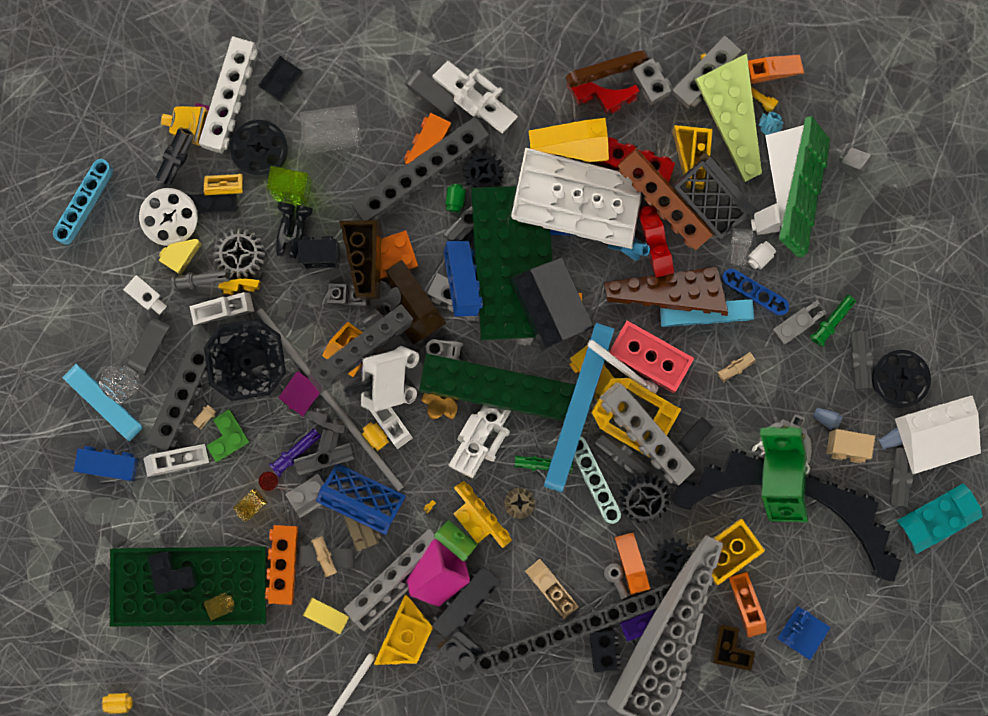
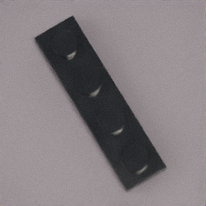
M237 193L188 195L194 202L198 214L237 212ZM177 195L168 197L169 202L172 204L179 202ZM184 208L182 215H192L191 209ZM174 210V211H173L172 213H170V214H166V213H164V214H165L166 216H173V214H174L177 210Z

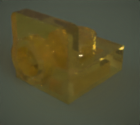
M227 593L220 594L203 602L211 620L234 611V601L231 595L227 596Z

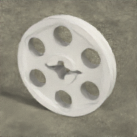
M163 188L154 191L144 200L139 212V221L143 232L149 239L157 244L168 246L169 244L186 241L192 235L197 226L198 213L194 202L187 194L174 188ZM170 194L178 196L179 202L177 204L169 202L168 197ZM152 198L159 199L160 206L158 208H153L150 205ZM184 208L191 209L192 217L185 218L182 215V210ZM174 210H177L171 217L173 221L167 220L163 224H161V222L166 217L164 213L170 214ZM152 216L155 219V225L148 226L145 223V217ZM177 227H186L187 234L180 236L177 233ZM160 230L167 231L169 234L168 239H160L158 232Z

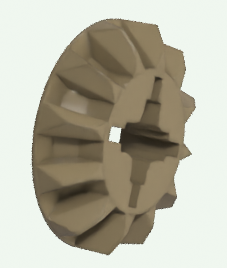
M515 488L505 497V509L514 518H525L535 508L534 496L525 488ZM518 495H520L522 501H528V503L522 505L521 512L517 505H511V503L518 500Z

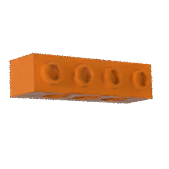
M273 525V529H270L269 540L272 541V548L268 550V560H271V568H267V580H270L269 587H266L265 599H268V604H294L298 526ZM284 539L287 541L288 547L286 550L281 551L278 548V543ZM280 559L286 561L287 566L284 570L277 568V562ZM279 578L285 581V587L282 590L277 589L275 585Z

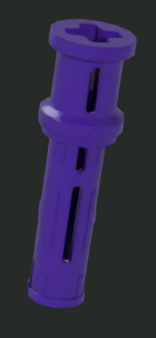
M312 428L287 452H282L276 461L268 465L281 477L283 471L289 466L294 465V459H297L321 438L320 434Z

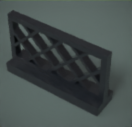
M704 153L699 157L701 160L682 176L673 187L712 231L722 239L748 214L752 215L757 210L708 154ZM703 167L706 170L705 178H696V171ZM686 181L691 182V191H683L680 186ZM695 182H704V191H694ZM708 182H716L717 190L707 191ZM694 195H703L702 205L693 203ZM707 195H716L715 205H706ZM720 195H728V205H719ZM706 208H715L714 218H706ZM719 208H727V218H718ZM731 208H739L742 211L736 218H730ZM717 221H726V227L719 232L717 230Z

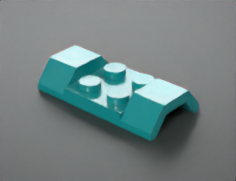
M962 483L896 521L909 538L914 553L918 554L967 527L969 524L982 518L983 515L973 493Z

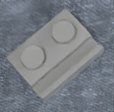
M319 474L285 494L299 518L304 517L322 505L316 502L322 485H324Z

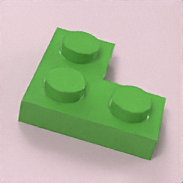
M230 409L213 419L222 436L206 447L214 460L219 462L250 443Z

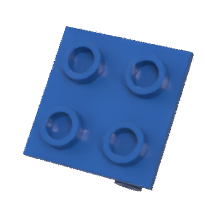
M797 606L777 639L811 660L831 627L812 616L808 611Z

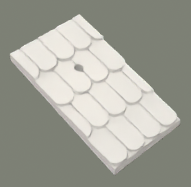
M525 148L511 217L519 222L543 226L546 229L575 234L579 237L632 249L642 192H637L631 185L633 182L629 177L624 178L619 171Z

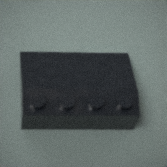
M562 258L514 276L510 280L541 351L594 328Z

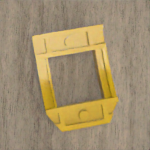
M612 378L609 380L601 396L615 383L622 384L631 393L659 408L653 421L667 436L681 408L671 404L630 378ZM599 399L591 413L600 429L641 452L638 448L640 445L636 440L633 442L626 435V432L609 423L613 414L611 412L608 413L601 406L603 402ZM648 430L643 437L644 440L649 437ZM658 445V446L655 448V453H656V454H657V452L659 451L661 445Z

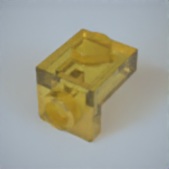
M254 488L233 507V510L240 519L246 522L254 517L268 502Z

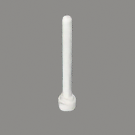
M591 340L588 342V346L639 385L656 394L658 390L657 384L651 380L648 381L641 378L595 341Z
M368 654L328 716L338 715L374 661V654Z

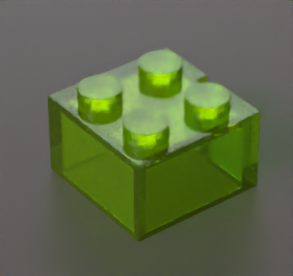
M271 166L266 189L270 196H273L272 199L284 201V198H288L295 204L308 203L312 180L309 173Z

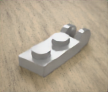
M818 300L808 307L802 308L773 329L783 345L812 326L816 320L826 314L825 310H821L812 318L808 311L820 304Z

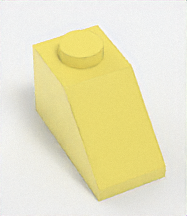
M197 239L169 244L167 248L164 247L160 252L159 261L179 275H182L202 243Z

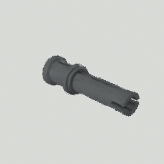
M226 269L196 275L192 272L182 276L175 274L171 278L172 288L178 292L184 288L195 289L198 285L229 282L230 276H223L230 273Z

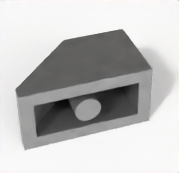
M851 148L849 152L845 150L839 157L841 162L838 167L856 180L874 159V156Z

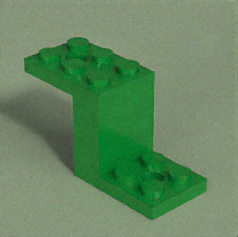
M761 428L760 436L765 451L762 499L769 522H808V513L804 500L807 454L801 428Z

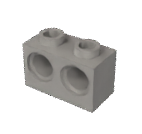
M653 58L635 67L631 73L650 106L669 96L672 88L667 78L664 79L661 74L663 71L658 62L655 63ZM651 70L653 72V76L647 77L644 75L643 71ZM660 86L662 88V92H654L653 87Z

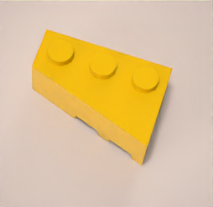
M674 125L672 131L683 176L701 160L699 157L702 154L706 153L710 156L712 129ZM703 167L696 171V178H705L706 170ZM685 182L686 188H691V182ZM695 182V189L704 190V182Z

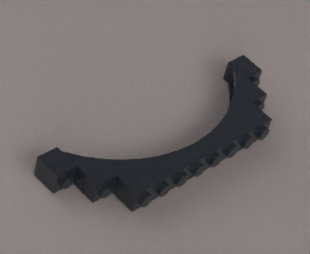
M739 449L730 451L723 472L720 471L721 468L712 464L709 467L705 466L697 487H695L694 482L684 480L680 485H677L671 504L691 510L694 504L719 491L747 485H763L765 459L756 455L753 458L746 456L747 452ZM808 475L805 478L804 495L815 499L829 508L852 530L869 558L873 569L872 576L894 582L901 560L897 559V555L886 551L883 554L890 531L885 530L886 526L874 523L872 525L879 502L874 501L875 498L863 494L862 497L856 495L855 490L849 488L842 490L837 488L838 484L829 481L825 484L819 482L820 478Z

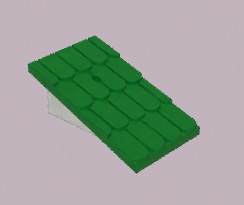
M812 116L805 118L803 126L765 135L781 221L779 240L798 258L804 257L809 250L811 227L815 223L817 199L821 193L824 168H827L830 138Z

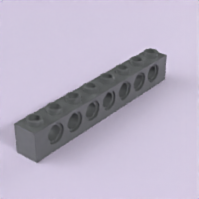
M475 116L352 203L353 209L361 220L378 221L380 219L379 216L383 213L388 214L395 209V205L400 201L401 203L406 202L414 191L419 192L426 187L427 182L437 180L445 169L451 170L457 165L456 162L458 160L468 158L472 154V150L485 146L488 143L489 134ZM470 136L473 138V142L466 144L463 142V138ZM450 147H455L458 152L450 155L447 150ZM435 158H440L442 164L435 166L432 164V161ZM419 169L427 171V174L423 177L418 176L416 173ZM404 180L412 182L408 188L402 187L401 183ZM388 191H395L396 196L389 199L386 197ZM372 202H379L381 204L379 209H371L370 205Z

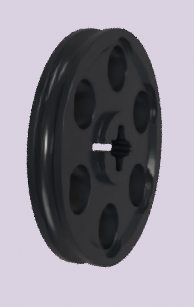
M252 120L244 123L235 131L230 143V153L234 163L242 172L253 177H265L278 171L284 164L288 153V145L283 132L278 126L266 120ZM262 125L268 127V132L265 135L258 133V128ZM244 131L250 133V138L247 141L240 139V134ZM274 138L282 139L280 147L272 146ZM261 144L262 148L265 149L260 150L259 153H257L256 149L253 147H258V145ZM240 149L246 151V156L243 159L236 157V152ZM271 156L278 158V163L274 166L268 164V159ZM252 162L260 163L258 171L250 170Z
M896 350L887 353L878 360L872 372V385L875 393L884 403L893 407L905 408L919 403L926 396L931 385V373L926 362L916 353L908 350ZM890 356L897 358V366L891 367L888 364ZM909 358H914L917 362V366L914 369L909 368L907 365ZM879 372L886 373V382L878 381L877 375ZM901 373L903 374L902 376L906 378V381H903L902 385L900 384V380H897V377L900 376ZM918 375H922L925 378L923 386H919L916 383L915 379ZM888 389H892L896 393V397L893 400L886 397ZM907 391H912L915 394V399L911 402L905 398Z

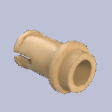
M210 405L203 406V411L192 422L202 430L206 423L212 417H215L216 411Z

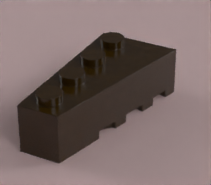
M377 220L339 221L356 297L360 300H380L382 224Z

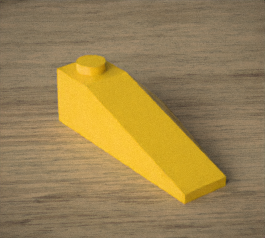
M606 118L583 120L528 131L530 149L561 155L566 158L580 159L585 162L609 160Z

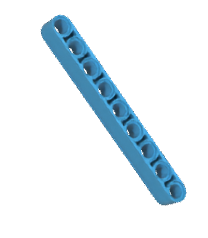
M596 323L590 341H595L608 351L614 328ZM589 346L544 483V487L558 492H563L605 360Z

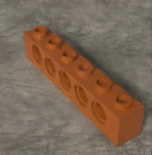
M637 148L619 163L618 167L620 168L619 172L624 178L629 177L633 182L631 184L637 192L641 191L646 196L644 198L650 206L654 205L659 210L657 212L663 220L667 219L671 223V229L676 234L680 233L684 237L683 241L689 248L693 247L697 250L713 236V231ZM641 168L644 171V175L638 177L634 174L633 170ZM654 182L657 188L651 191L646 187V184ZM667 196L670 202L664 205L660 203L659 198ZM679 210L683 216L681 218H674L672 212ZM692 224L696 229L693 232H687L685 226Z

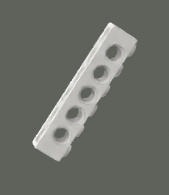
M232 36L198 143L201 148L222 154L224 149H228L230 143L228 136L230 131L234 130L236 122L234 117L240 111L241 103L239 101L241 95H245L247 88L245 82L251 76L252 67L250 66L252 60L255 61L258 53L254 42ZM244 57L245 61L243 63H236L237 58ZM237 74L240 76L237 81H230L233 75ZM228 92L234 93L231 99H225V95ZM222 110H228L226 117L219 116ZM216 128H223L220 135H214Z

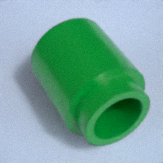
M452 184L450 187H447L445 201L447 211L460 213L462 208H464L466 189L463 188V185Z

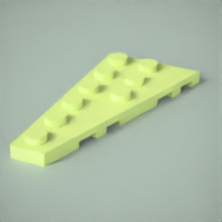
M744 54L696 78L695 81L743 182H746L762 174L748 59L747 54Z

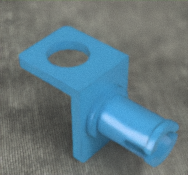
M635 237L632 249L608 245L609 249L621 251L635 261H638L641 255L647 256L650 253V246L642 243Z

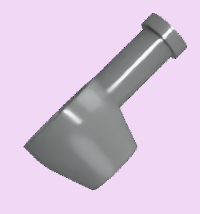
M615 563L609 564L604 571L605 578L609 582L615 583L620 599L630 596L621 580L624 575L622 567ZM613 569H616L618 571V575L616 577H613L611 575V571Z

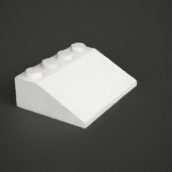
M972 395L895 418L912 474L981 453L979 416Z

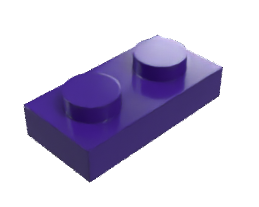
M656 609L620 623L627 642L643 635Z

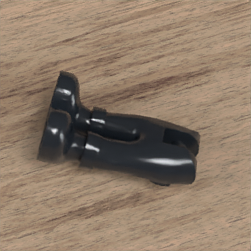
M278 202L277 208L282 212L283 218H281L276 239V254L283 257L285 245L290 243V258L296 259L298 255V240H303L306 223L304 221L312 215L313 209L306 206H297L296 220L294 221L292 235H290L295 206L289 203Z

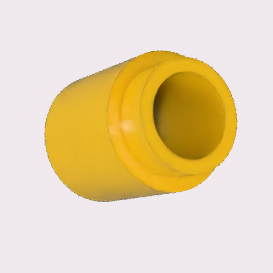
M370 422L363 428L362 436L377 451L390 442L387 439L388 436L377 422L375 424Z
M128 693L108 694V696L103 697V711L109 714L128 713L129 709L133 707V699L129 697Z

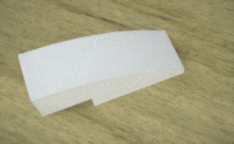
M243 292L190 306L193 325L251 313L254 312L251 294Z
M391 407L376 412L370 410L397 449L413 439Z

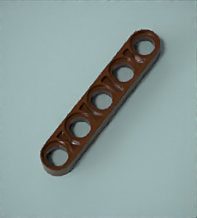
M645 50L636 51L574 70L565 79L569 87L580 86L634 69L648 61L649 57Z

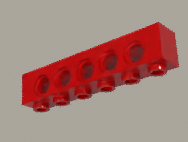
M608 137L609 160L595 163L619 171V163L637 147L628 143L623 145L618 143L617 139ZM649 150L640 151L651 164L654 163L658 166V172L669 183L675 166L672 159L666 156L657 157ZM620 151L623 157L617 159L613 156V152ZM641 168L633 170L636 176L644 175V171Z

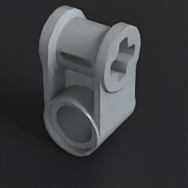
M431 340L427 343L426 353L461 360L459 357L463 343ZM432 344L439 346L440 351L437 354L429 351V347Z

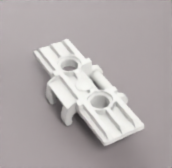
M447 61L432 76L434 80L453 94V101L473 117H482L502 134L518 118L517 115L497 100L503 89L497 88L483 77L478 69H475L467 76ZM475 80L490 92L482 96L473 88L476 83ZM455 83H462L464 86L460 89ZM485 106L492 107L494 112H488Z
M483 405L478 414H471L457 438L462 443L449 466L473 478L484 458L494 461L496 458L495 454L505 436H508L510 433L503 425L511 411ZM488 414H495L497 420L490 422L486 419V416ZM495 431L498 435L488 451V448L484 447V443L488 435ZM470 446L472 449H475L478 452L470 453L468 447Z

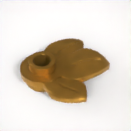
M424 393L421 398L423 403L429 404L427 413L431 420L437 419L443 414L449 419H453L457 413L458 405L452 398H443L442 396Z

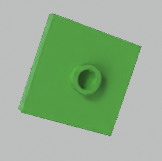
M449 520L434 535V538L462 561H465L478 545Z

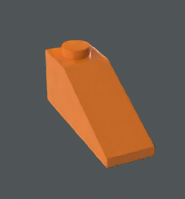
M634 533L615 537L629 593L634 594L649 590L650 586Z
M745 572L729 577L747 637L766 633V621L748 573Z

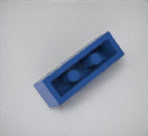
M84 446V449L78 448L74 472L135 482L139 459L133 458L134 454L122 452L121 456L115 455L114 450L103 449V452H97L95 447Z

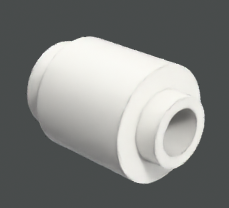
M767 241L763 244L760 243L748 255V263L754 269H762L774 257L776 250Z

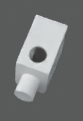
M137 275L123 289L147 310L152 308L159 315L167 307L159 300L161 295ZM145 294H150L152 299L146 301L144 299Z

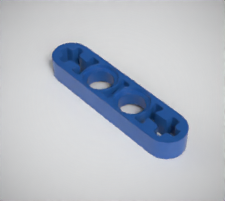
M728 269L723 273L722 282L727 287L747 299L753 300L754 303L774 315L782 316L788 312L789 303L783 297L735 269ZM731 273H733V278L737 281H739L740 278L743 279L739 283L738 288L735 286L737 282L733 280L731 282L727 281L728 277L726 276V274L730 275ZM745 282L752 285V291L749 293L744 292L742 289V285ZM759 293H767L769 296L768 301L761 302L758 298ZM774 297L776 298V300H774V303H783V308L785 310L777 311L776 305L772 304L771 307H769L768 304L772 301Z

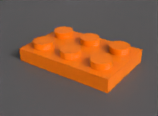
M407 231L381 239L380 280L388 278L386 270L401 260L409 270L418 267Z

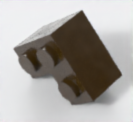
M717 624L710 662L752 671L755 652L736 647L740 628Z

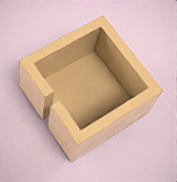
M835 429L829 432L826 454L831 455V459L842 460L850 458V462L865 463L866 460L872 459L875 436Z

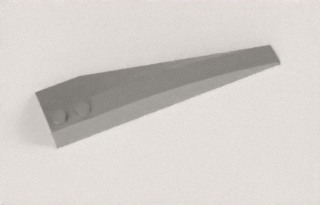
M706 535L670 587L644 631L607 702L617 712L626 716H671L681 696V684L686 678V666L691 660V648L696 642L703 617L701 612L703 605L706 604L708 599L706 594L709 585L712 584L713 569L717 566L723 543Z

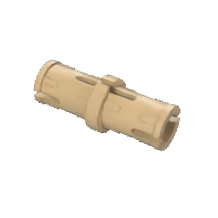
M749 352L736 361L733 360L726 368L718 371V376L724 383L736 374H741L745 368L756 363V360Z
M323 536L312 540L311 542L318 556L316 559L320 561L325 577L337 573L331 559L332 554L328 551Z

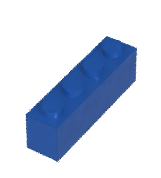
M447 241L443 254L454 317L477 316L479 309L483 306L482 297H479L478 293L480 284L479 281H476L473 249H470L469 241Z

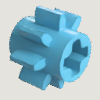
M769 112L768 115L763 114L759 123L761 131L766 135L780 132L783 127L781 116L775 112Z

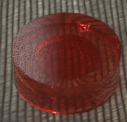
M264 472L260 475L259 486L263 490L272 491L278 486V477L273 472Z

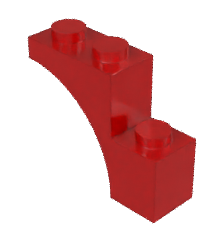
M593 82L576 87H569L567 83V88L578 105L589 103L594 99L593 96H595L606 114L610 112L614 114L622 108L623 104L633 103L638 99L637 96L640 92L636 85L626 89L611 90L598 86Z
M645 206L639 209L638 220L645 242L650 246L649 258L651 268L656 278L674 273L673 261L666 243L664 225L655 206Z

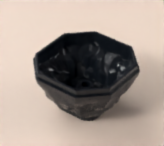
M260 319L219 325L204 346L209 386L230 401L268 396L286 374L281 335ZM246 359H251L249 366L245 365Z

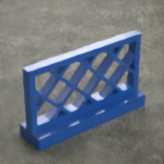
M337 464L324 485H322L316 502L386 535L406 496L341 464ZM337 470L344 473L346 477L338 479ZM359 480L364 486L356 487L353 481ZM349 482L351 488L343 489L341 483ZM336 484L339 490L336 491L328 486ZM371 489H377L381 494L373 495ZM366 490L368 497L361 498L358 492ZM354 493L356 499H352L346 496V494ZM388 497H394L399 502L391 504ZM384 499L386 505L378 506L376 500ZM371 501L374 507L371 508L363 502ZM388 509L391 517L381 513V511Z

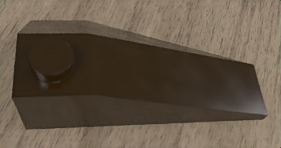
M402 260L386 270L391 289L398 287L400 290L401 302L399 305H402L413 318L411 327L404 331L413 345L446 324Z

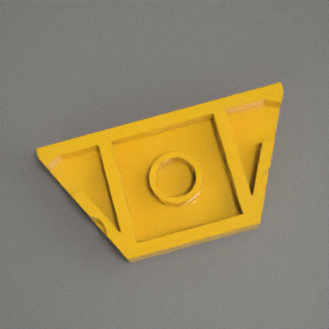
M407 595L404 596L374 662L375 665L417 663L433 626Z

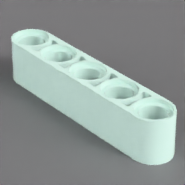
M580 436L579 440L582 442L583 448L579 451L576 450L573 458L604 521L610 524L616 523L621 517L620 510L586 440ZM587 457L591 460L589 468H584L581 465L582 458ZM591 475L599 477L600 482L598 485L590 483L589 478ZM600 492L607 493L608 501L606 503H601L598 500ZM610 509L615 510L617 513V517L613 521L609 520L606 516L607 511Z

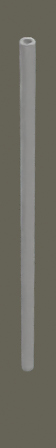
M262 308L256 312L265 324L281 335L282 346L309 379V373L312 370ZM327 390L321 393L322 397L398 492L402 490L404 486L362 436V433Z

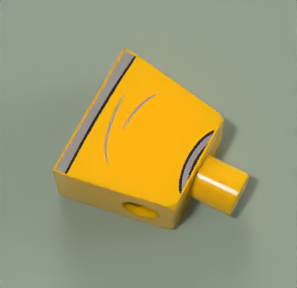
M176 106L174 107L173 115H162L161 125L170 126L169 133L174 137L180 127L192 131L195 135L192 144L200 146L198 143L208 110L205 107Z

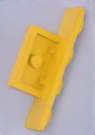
M463 480L454 487L465 501V504L453 514L477 544L490 533L502 548L512 541L508 531L503 529L495 515L490 513L485 503L478 498L469 484Z

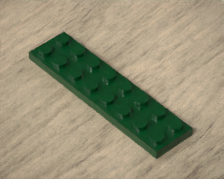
M426 353L418 392L564 422L576 385Z

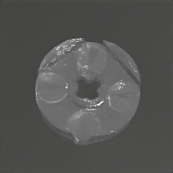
M117 364L110 365L103 371L100 377L99 387L102 392L116 403H121L134 397L139 388V379L135 371L125 365L122 367L116 366ZM115 380L118 382L120 380L123 381L122 386L117 385Z

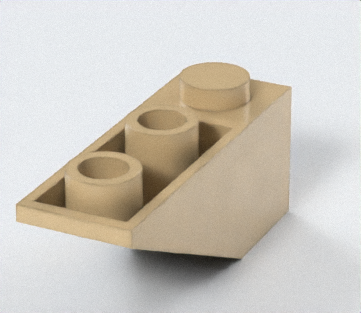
M540 559L525 570L563 619L579 608Z

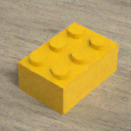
M742 519L737 520L713 538L723 543L717 566L713 569V583L719 585L765 551Z

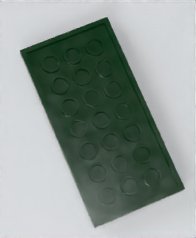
M517 186L471 188L476 281H479L480 289L478 293L479 297H482L483 306L479 309L480 341L535 338L510 280L514 276L552 262L550 229L543 228V226L512 219L511 215Z
M266 546L110 548V627L267 624L265 599ZM171 552L175 570L194 566L198 585L156 595L148 556Z

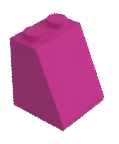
M436 539L430 543L407 579L410 596L438 607L470 582L466 562L462 561Z

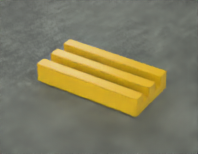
M243 175L204 176V194L243 193Z

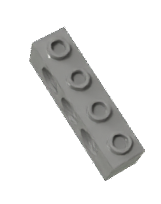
M724 36L673 89L672 95L687 109L691 106L695 107L702 100L700 98L702 94L700 90L692 91L690 85L696 83L695 79L702 76L704 70L712 71L738 58L741 50ZM722 56L726 62L719 64L716 61V57Z

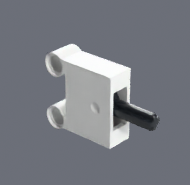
M399 346L396 350L364 358L362 381L347 385L344 388L346 396L351 397L362 393L361 406L373 412L403 403H413L417 397V391L415 388L404 383L405 366L408 368L415 367L419 361L418 353L404 346Z

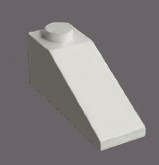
M773 204L754 214L751 224L752 230H756L757 235L780 232L781 221L778 204Z
M205 444L150 454L143 458L147 477L209 463Z

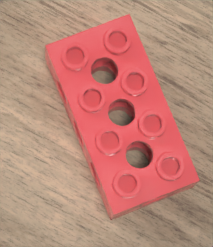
M626 321L609 351L611 355L632 371L653 381L673 394L678 389L694 360L690 355L629 321ZM629 344H636L638 346V351H630ZM646 353H652L655 356V361H648L645 356ZM664 362L670 363L672 366L671 371H665L662 364Z

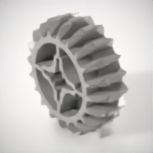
M238 228L237 234H235L232 229L230 230L231 236L224 233L223 235L226 239L224 241L221 238L218 239L221 246H214L215 249L219 250V252H213L214 256L219 257L214 262L220 264L217 267L218 270L227 269L229 271L230 279H233L236 274L237 279H241L242 274L245 279H248L249 272L253 276L255 275L254 268L257 270L261 269L257 265L258 263L264 264V260L259 257H264L265 252L259 251L265 247L264 245H258L261 239H255V233L249 236V230L246 229L242 234V230ZM237 240L235 247L226 251L229 244ZM243 240L250 242L254 247V251L245 250ZM241 249V252L245 254L240 255V258L238 260V257L235 254H238L239 250ZM225 257L235 259L236 269L226 264ZM254 257L248 266L242 268L245 260Z

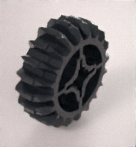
M642 472L641 477H638L634 473V479L627 478L628 484L622 483L623 489L619 490L618 502L621 503L619 505L620 509L624 510L623 514L625 516L629 515L631 521L636 518L638 524L641 519L646 524L648 519L654 522V517L661 518L660 512L666 513V506L670 505L669 499L671 496L668 493L669 488L665 486V481L660 480L658 475L653 478L652 473L645 476ZM643 486H648V487H652V488L646 489V488H644ZM638 489L637 493L632 495V498H630L632 492ZM641 493H643V495L646 497L647 503L642 498ZM659 498L656 504L651 507V504Z

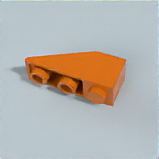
M800 55L764 57L748 61L751 84L804 74Z
M430 113L429 117H425L421 124L423 128L421 133L415 135L412 142L414 146L411 151H407L404 157L405 165L446 138L451 129V122Z

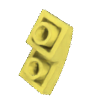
M314 598L311 599L303 614L308 619L325 626L337 634H341L349 616Z

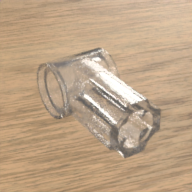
M733 228L730 265L735 267L747 266L749 247H751L753 231Z

